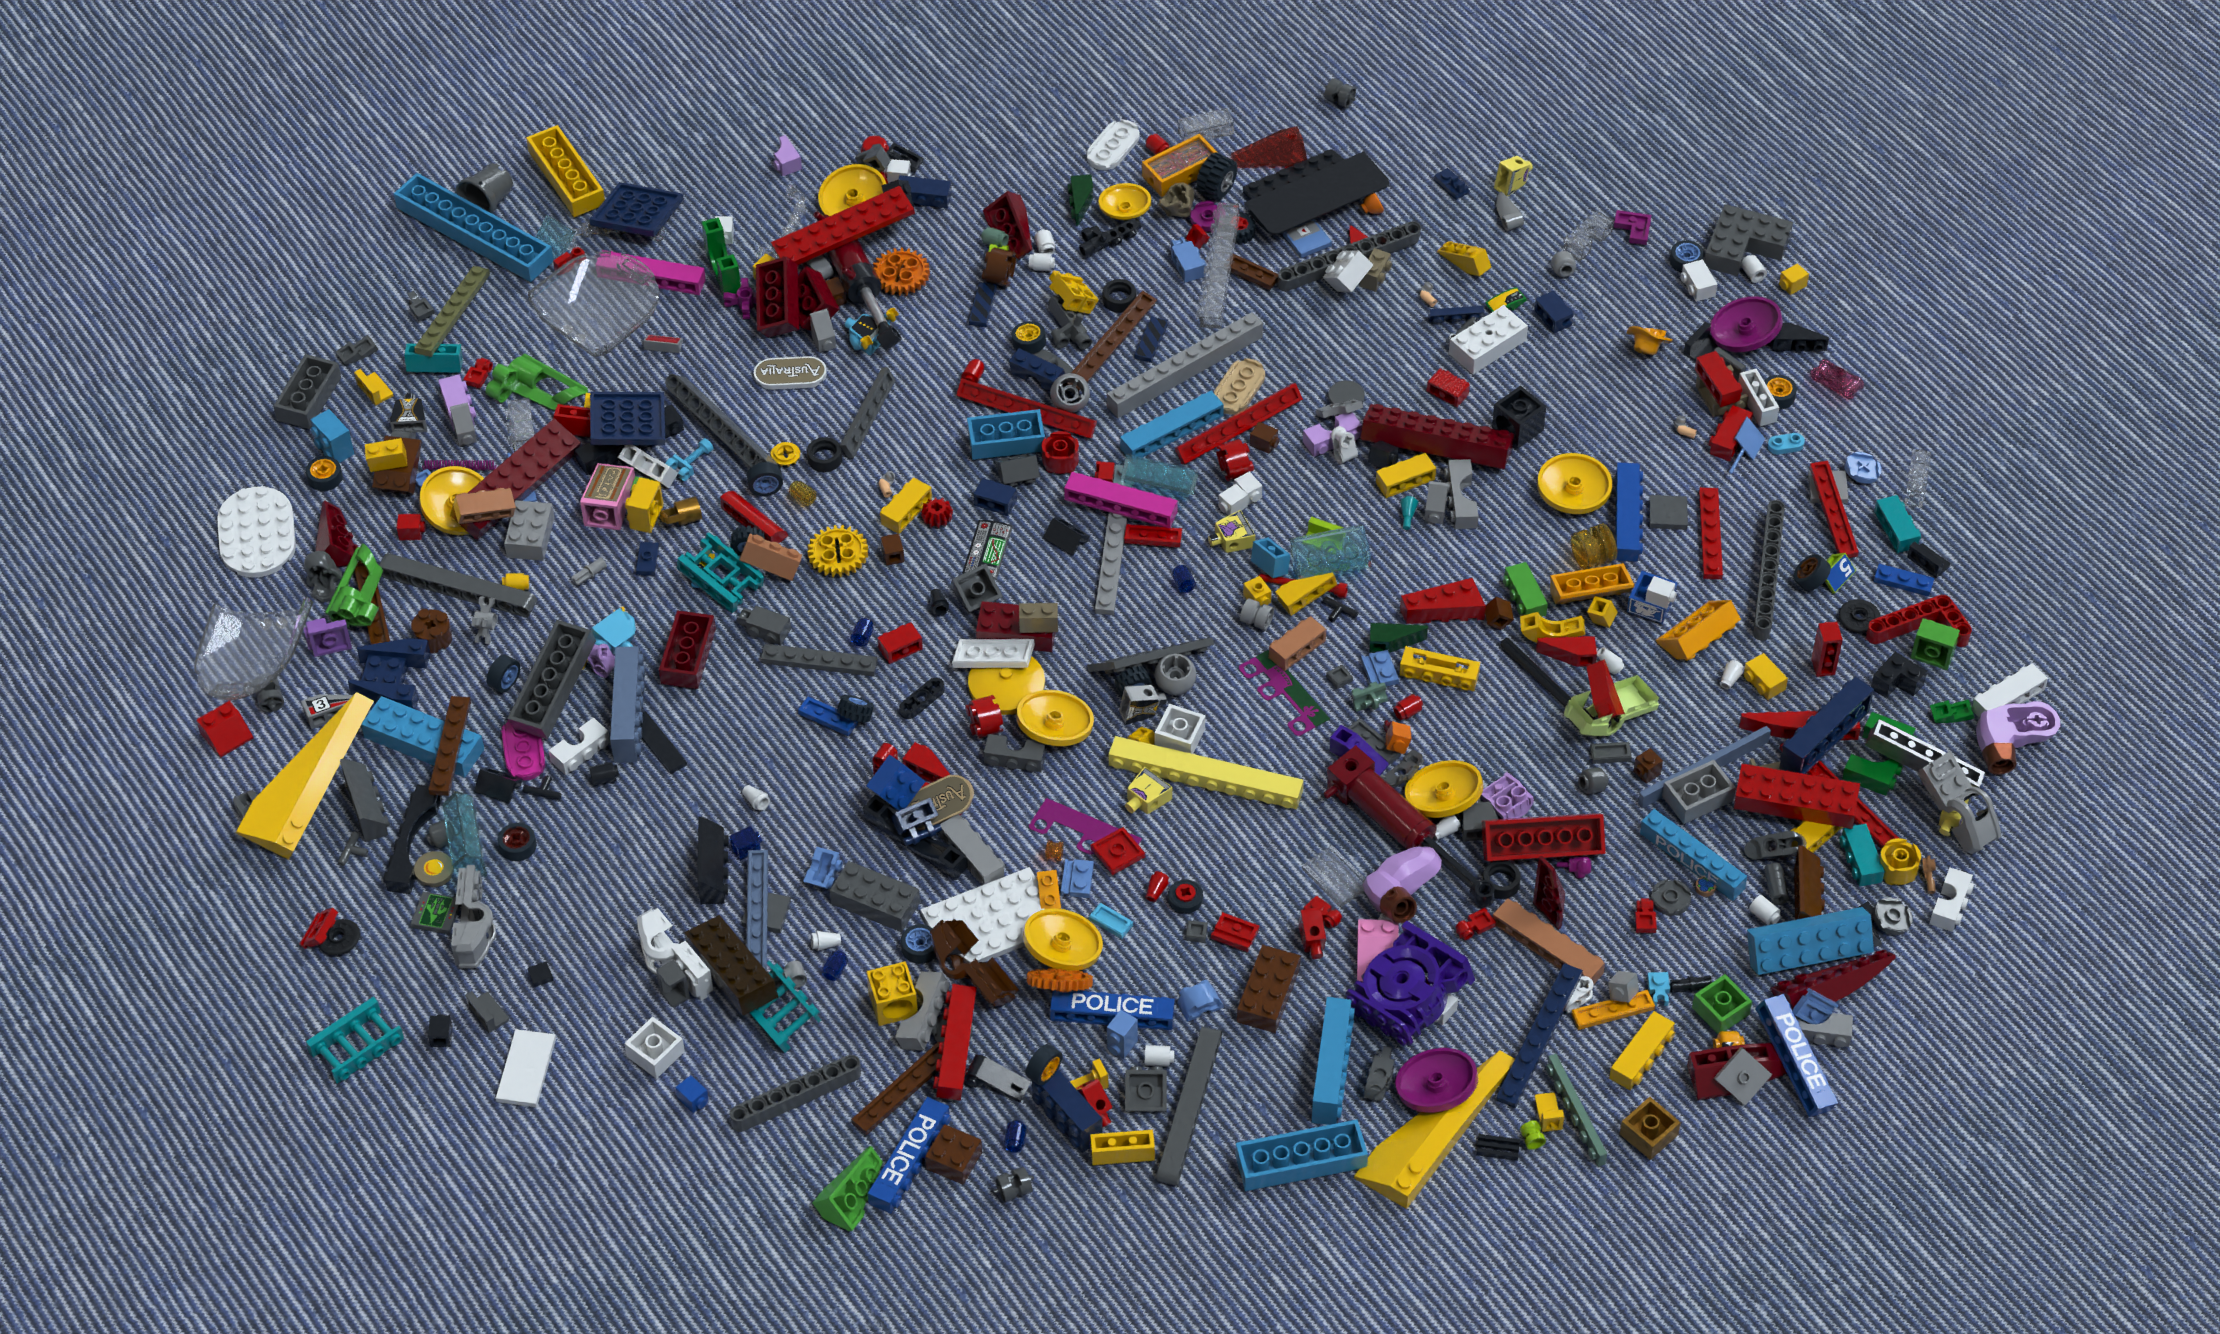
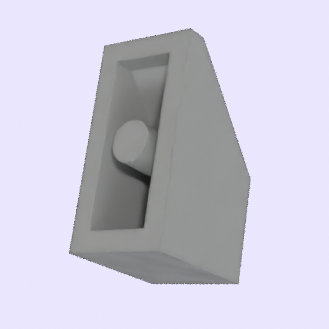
M824 309L810 313L812 339L819 353L836 348L835 333L828 310Z
M468 402L450 406L459 447L476 443V433Z
M1429 481L1424 522L1443 524L1448 483Z

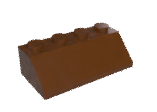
M1802 845L1798 846L1794 864L1795 920L1822 915V911L1825 908V899H1821V895L1824 894V883H1821V878L1824 876V866H1820V858Z

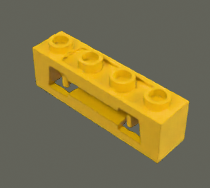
M1405 646L1399 675L1456 687L1462 690L1475 691L1481 662ZM1413 655L1425 656L1426 660H1423L1422 657L1420 659L1413 658ZM1458 663L1469 667L1468 669L1462 668V666L1456 667V665Z

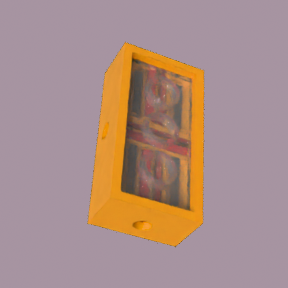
M1199 133L1142 161V177L1163 197L1167 194L1169 188L1176 183L1190 184L1196 181L1205 160L1217 151Z

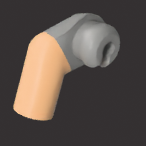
M1425 282L1424 286L1421 287L1420 297L1430 307H1433L1437 303V300L1431 296L1433 284Z
M1677 416L1674 425L1678 433L1694 439L1697 430L1686 426V418L1684 416Z
M892 471L886 472L879 481V487L885 498L892 495L890 486L895 479V474Z

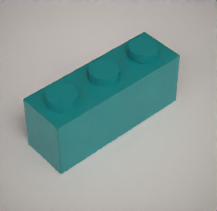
M406 344L404 354L406 372L461 373L463 363L461 344H440L432 357L416 354L414 349L416 344Z
M1898 495L1876 500L1874 513L1896 552L1908 551L1909 546L1914 541L1919 544L1921 533L1919 529H1916L1911 515H1908L1903 501H1900Z
M1867 824L1855 825L1853 829L1843 828L1839 841L1841 847L1846 851L1847 863L1851 864L1853 879L1857 880L1859 887L1882 883L1885 871Z

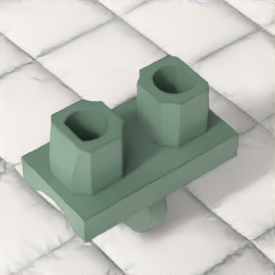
M1373 682L1367 686L1368 688L1362 690L1356 688L1351 691L1356 712L1368 707H1372L1374 710L1378 709L1380 703L1388 701L1384 682L1380 684Z

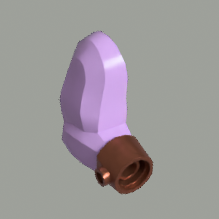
M1428 846L1413 847L1387 858L1375 872L1366 877L1363 883L1364 891L1377 911L1395 922L1405 923L1406 920L1409 921L1413 918L1417 911L1416 901L1411 895L1441 869L1442 860L1436 851Z

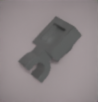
M414 291L408 293L410 311L418 321L434 314V309L426 298L420 300Z

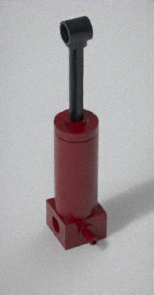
M1355 745L1327 768V790L1323 793L1326 799L1335 795L1346 806L1352 801L1406 850L1422 846L1433 848L1441 858V863L1470 888V893L1474 896L1477 905L1480 907L1492 905L1495 895L1493 883L1488 880L1476 879L1432 840L1437 830L1436 825L1375 772V762Z

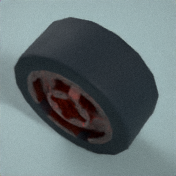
M512 823L505 826L499 832L497 839L500 853L510 861H522L529 858L535 852L537 845L534 831L524 823Z

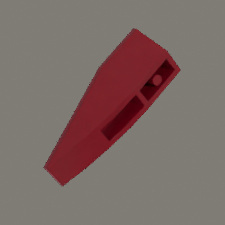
M1879 950L1873 955L1861 957L1809 974H1798L1795 976V979L1778 982L1777 986L1771 988V992L1774 997L1784 994L1792 1010L1801 997L1808 993V988L1836 1002L1873 979L1896 959V956L1886 950Z
M1744 1044L1689 1052L1687 1068L1697 1100L1732 1095L1714 1077L1740 1047L1746 1050L1772 1074L1766 1082L1787 1074L1773 1044Z

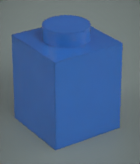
M691 1075L675 1087L677 1099L692 1113L705 1107L709 1101L707 1089Z

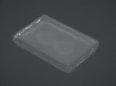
M1333 845L1302 865V870L1340 908L1364 892L1363 883L1366 878Z

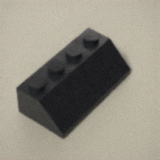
M703 816L698 817L697 883L701 905L725 904V896H728V884H725V879H729L728 867H725V863H729V853L725 851V847H729V836L725 835L723 826Z

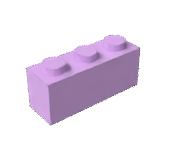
M460 374L439 379L440 391L453 431L454 426L450 406L468 402L473 425H475L473 419L476 417L475 409L470 407L472 404L470 394H466L468 391L465 381L461 380Z

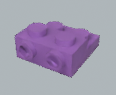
M325 618L306 622L307 627L303 629L308 649L313 650L314 657L352 649L345 619L327 624Z

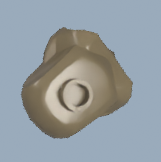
M1176 183L1169 188L1167 194L1162 199H1159V206L1162 207L1168 216L1187 218L1191 213L1194 190L1186 183Z

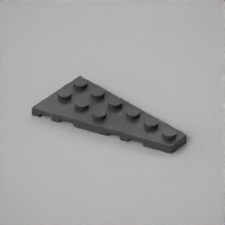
M1212 637L1181 643L1180 645L1167 646L1162 649L1105 660L1102 663L1088 664L1087 667L1089 672L1105 670V674L1121 672L1134 666L1159 662L1158 658L1169 654L1180 653L1182 655H1190L1191 650L1195 649L1196 652L1208 650L1207 646L1214 645Z

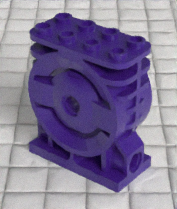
M1406 920L1402 925L1403 933L1393 942V947L1384 950L1369 963L1365 973L1361 976L1363 982L1359 980L1354 982L1355 991L1348 989L1345 992L1346 999L1351 1000V1008H1355L1354 1015L1356 1017H1363L1372 1027L1377 1026L1386 1036H1393L1402 1046H1410L1413 1043L1412 1035L1419 1037L1421 1029L1428 1027L1441 1016L1447 1004L1448 993L1458 992L1465 983L1471 986L1475 981L1466 956ZM1424 972L1428 973V983L1432 984L1433 986H1430L1426 983V976ZM1380 989L1382 990V993H1383V995H1384L1386 998H1384V997L1379 993V990H1380Z

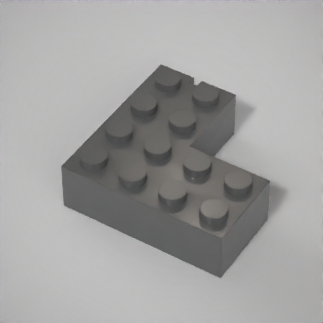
M1724 204L1706 250L1704 262L1708 269L1738 276L1741 263L1747 252L1782 261L1791 237L1793 222Z

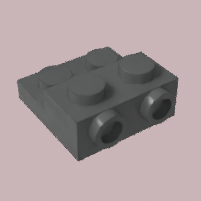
M1133 1066L1130 1067V1070H1126L1125 1112H1167V1070H1163V1067H1150V1070H1142V1067Z

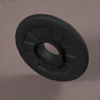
M1862 599L1850 600L1844 603L1839 610V619L1843 626L1857 633H1867L1869 622L1881 617L1878 608L1874 604ZM1860 613L1863 614L1865 617L1859 619L1855 616V614Z
M337 919L335 924L327 931L326 940L318 945L323 953L328 955L345 954L357 945L360 939V929L351 920ZM336 935H344L340 940H334Z

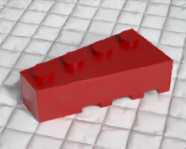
M1473 578L1401 595L1400 611L1406 624L1431 623L1432 620L1449 622V619L1468 621L1469 618H1477V620H1484L1486 605Z

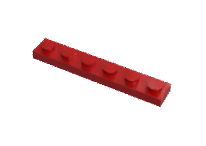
M1829 461L1810 463L1809 468L1837 553H1846L1848 558L1858 557L1859 551Z
M1700 487L1699 507L1703 579L1722 580L1723 567L1718 488Z

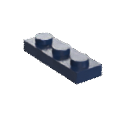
M1483 306L1430 309L1428 321H1433V323H1442L1445 320L1459 322L1462 319H1471L1472 317H1476V321L1482 318L1484 308Z

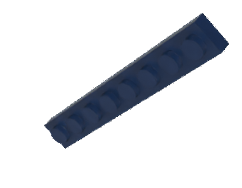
M1565 963L1563 964L1496 1097L1497 1101L1516 1108L1583 975V970Z

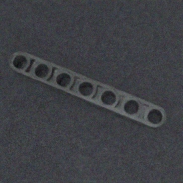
M847 1055L734 1106L730 1110L732 1128L737 1132L746 1131L856 1081L861 1076L859 1058L855 1055Z

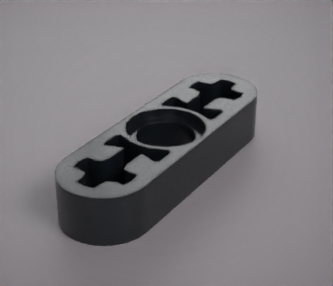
M931 678L902 701L899 706L901 717L913 719L943 695L945 691L944 681L940 678ZM919 696L927 697L925 701L917 700Z

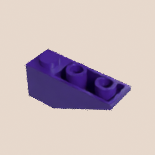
M1340 725L1330 737L1329 751L1339 757H1342L1356 745L1375 762V772L1379 776L1389 766V763L1366 741L1343 725Z

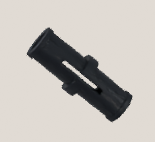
M1711 975L1694 978L1693 976H1688L1685 979L1670 980L1671 992H1695V990L1703 989L1712 983Z

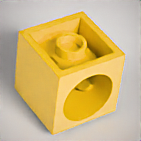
M906 961L866 971L868 994L878 1026L911 1018L918 1012L916 991Z

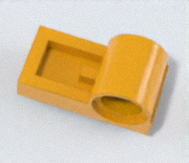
M1057 870L1037 872L1041 909H1061Z

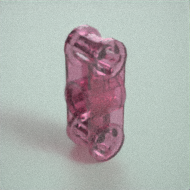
M1822 359L1819 365L1810 371L1813 380L1836 391L1847 399H1853L1855 393L1864 388V382L1860 377L1849 373L1827 359Z

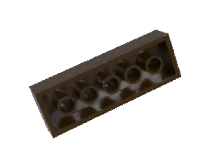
M720 915L684 932L689 946L710 969L712 979L743 1016L779 998L774 979Z

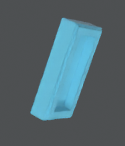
M1102 903L1089 916L1091 922L1121 939L1133 926V921Z

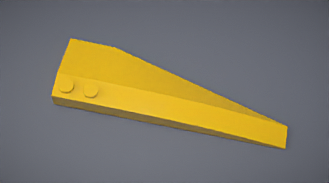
M356 692L254 798L236 834L289 860L340 766V759L344 758L374 701Z
M1499 1050L1477 1067L1478 1084L1475 1091L1466 1101L1445 1111L1420 1112L1376 1146L1368 1157L1367 1166L1359 1169L1354 1175V1179L1407 1209L1506 1078L1515 1059Z

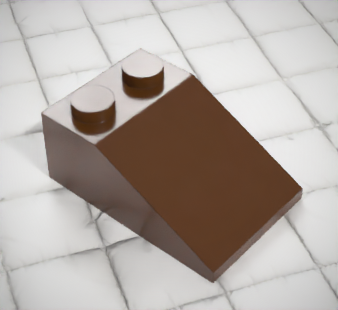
M385 436L384 441L399 439L402 437ZM402 438L406 449L407 466L375 471L372 487L378 491L414 495L422 440Z

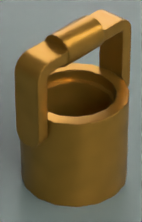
M696 496L673 502L674 507L660 511V519L666 524L678 522L680 525L702 519L701 509Z

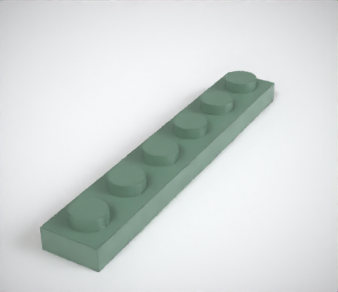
M1557 1054L1550 1055L1546 1071L1549 1077L1552 1076L1554 1079L1555 1089L1557 1093H1561L1563 1105L1566 1110L1569 1109L1572 1123L1580 1131L1581 1141L1587 1144L1591 1160H1595L1598 1167L1605 1165L1607 1152Z

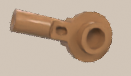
M1927 855V858H1922L1925 880L1927 879L1928 894H1934L1936 889L1932 871H1936L1935 859H1931V856Z

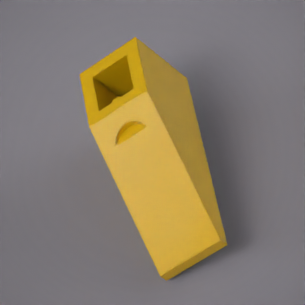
M1449 241L1437 250L1440 255L1467 274L1481 276L1491 268L1486 249Z

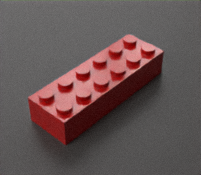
M1741 764L1734 809L1853 829L1860 783Z
M1601 813L1481 820L1483 856L1486 861L1539 858L1540 856L1546 858L1606 854L1604 814Z

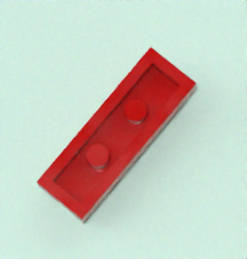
M1126 524L1124 543L1180 548L1182 528Z

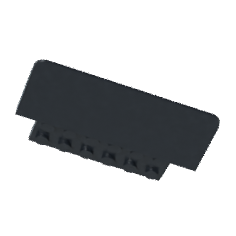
M1330 149L1300 163H1295L1286 169H1281L1272 175L1265 176L1258 181L1251 182L1242 188L1243 193L1251 199L1244 202L1248 213L1267 233L1278 235L1383 190L1390 185V182L1364 151L1344 159L1334 150Z

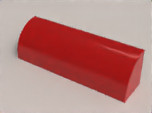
M728 491L720 496L721 508L745 527L751 526V528L756 527L757 530L760 529L764 533L765 540L780 543L788 537V533L737 492Z

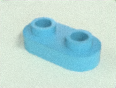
M1798 433L1773 436L1768 441V450L1776 455L1798 452L1803 449L1805 439Z

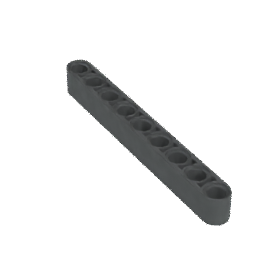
M1411 221L1283 268L1279 271L1277 286L1282 291H1290L1322 279L1326 274V269L1336 262V257L1342 251H1360L1368 259L1374 248L1392 253L1414 245L1419 241L1421 226L1419 223Z
M670 374L666 378L665 385L667 389L750 467L763 462L778 465L774 459L686 377Z
M1779 500L1769 502L1765 520L1753 636L1760 641H1765L1770 637L1773 622L1785 505Z
M387 553L379 563V566L383 569L381 575L383 578L479 604V597L481 596L485 597L484 603L486 605L489 604V598H495L492 608L522 617H528L537 603L536 596L530 592Z
M1201 1027L1158 1169L1157 1182L1175 1186L1179 1184L1221 1043L1222 1030Z

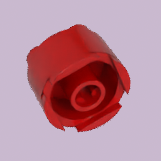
M1056 431L1051 433L1048 438L1045 437L1042 441V462L1046 471L1058 474L1075 471L1079 463V443L1070 433Z
M1237 439L1216 447L1220 450L1216 452L1217 460L1221 471H1226L1227 473L1224 476L1227 481L1236 479L1249 471H1254L1253 463L1247 455L1249 453L1247 443H1242L1241 440Z
M994 695L971 700L968 705H965L967 716H970L972 724H970L972 735L983 738L988 736V734L994 735L1003 732V729L1000 728V725H1003L1002 714L998 703L994 704L993 699H996Z

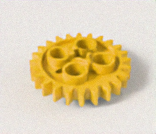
M834 525L833 529L827 526V531L820 529V535L814 534V539H810L807 551L809 563H812L813 569L818 568V573L824 570L825 576L829 573L832 574V577L835 574H839V577H842V573L849 576V571L856 573V567L861 569L862 563H866V558H868L867 540L863 539V534H858L857 529L852 532L851 527L844 529V525L840 529L836 525ZM836 539L839 540L841 563L837 562Z

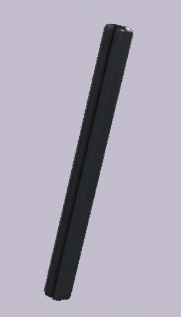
M1509 638L1502 640L1501 647L1566 707L1571 697Z

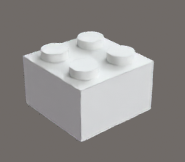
M1342 251L1336 257V262L1326 269L1323 279L1337 292H1352L1373 264L1360 251Z
M1169 704L1155 731V745L1193 754L1205 731V715Z
M654 1017L650 1018L624 1043L627 1057L656 1079L685 1052L683 1038Z

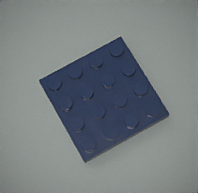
M619 182L589 219L590 225L655 237L684 200L683 193Z
M590 392L591 445H665L664 392Z

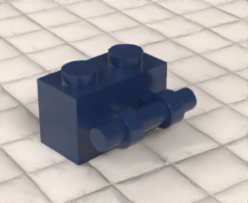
M931 798L895 812L891 817L899 835L906 832L909 833V837L903 839L906 846L912 843L914 845L920 843L921 839L936 836V833L942 831L940 824L933 826L931 821L938 817ZM924 825L925 830L917 833L915 828Z

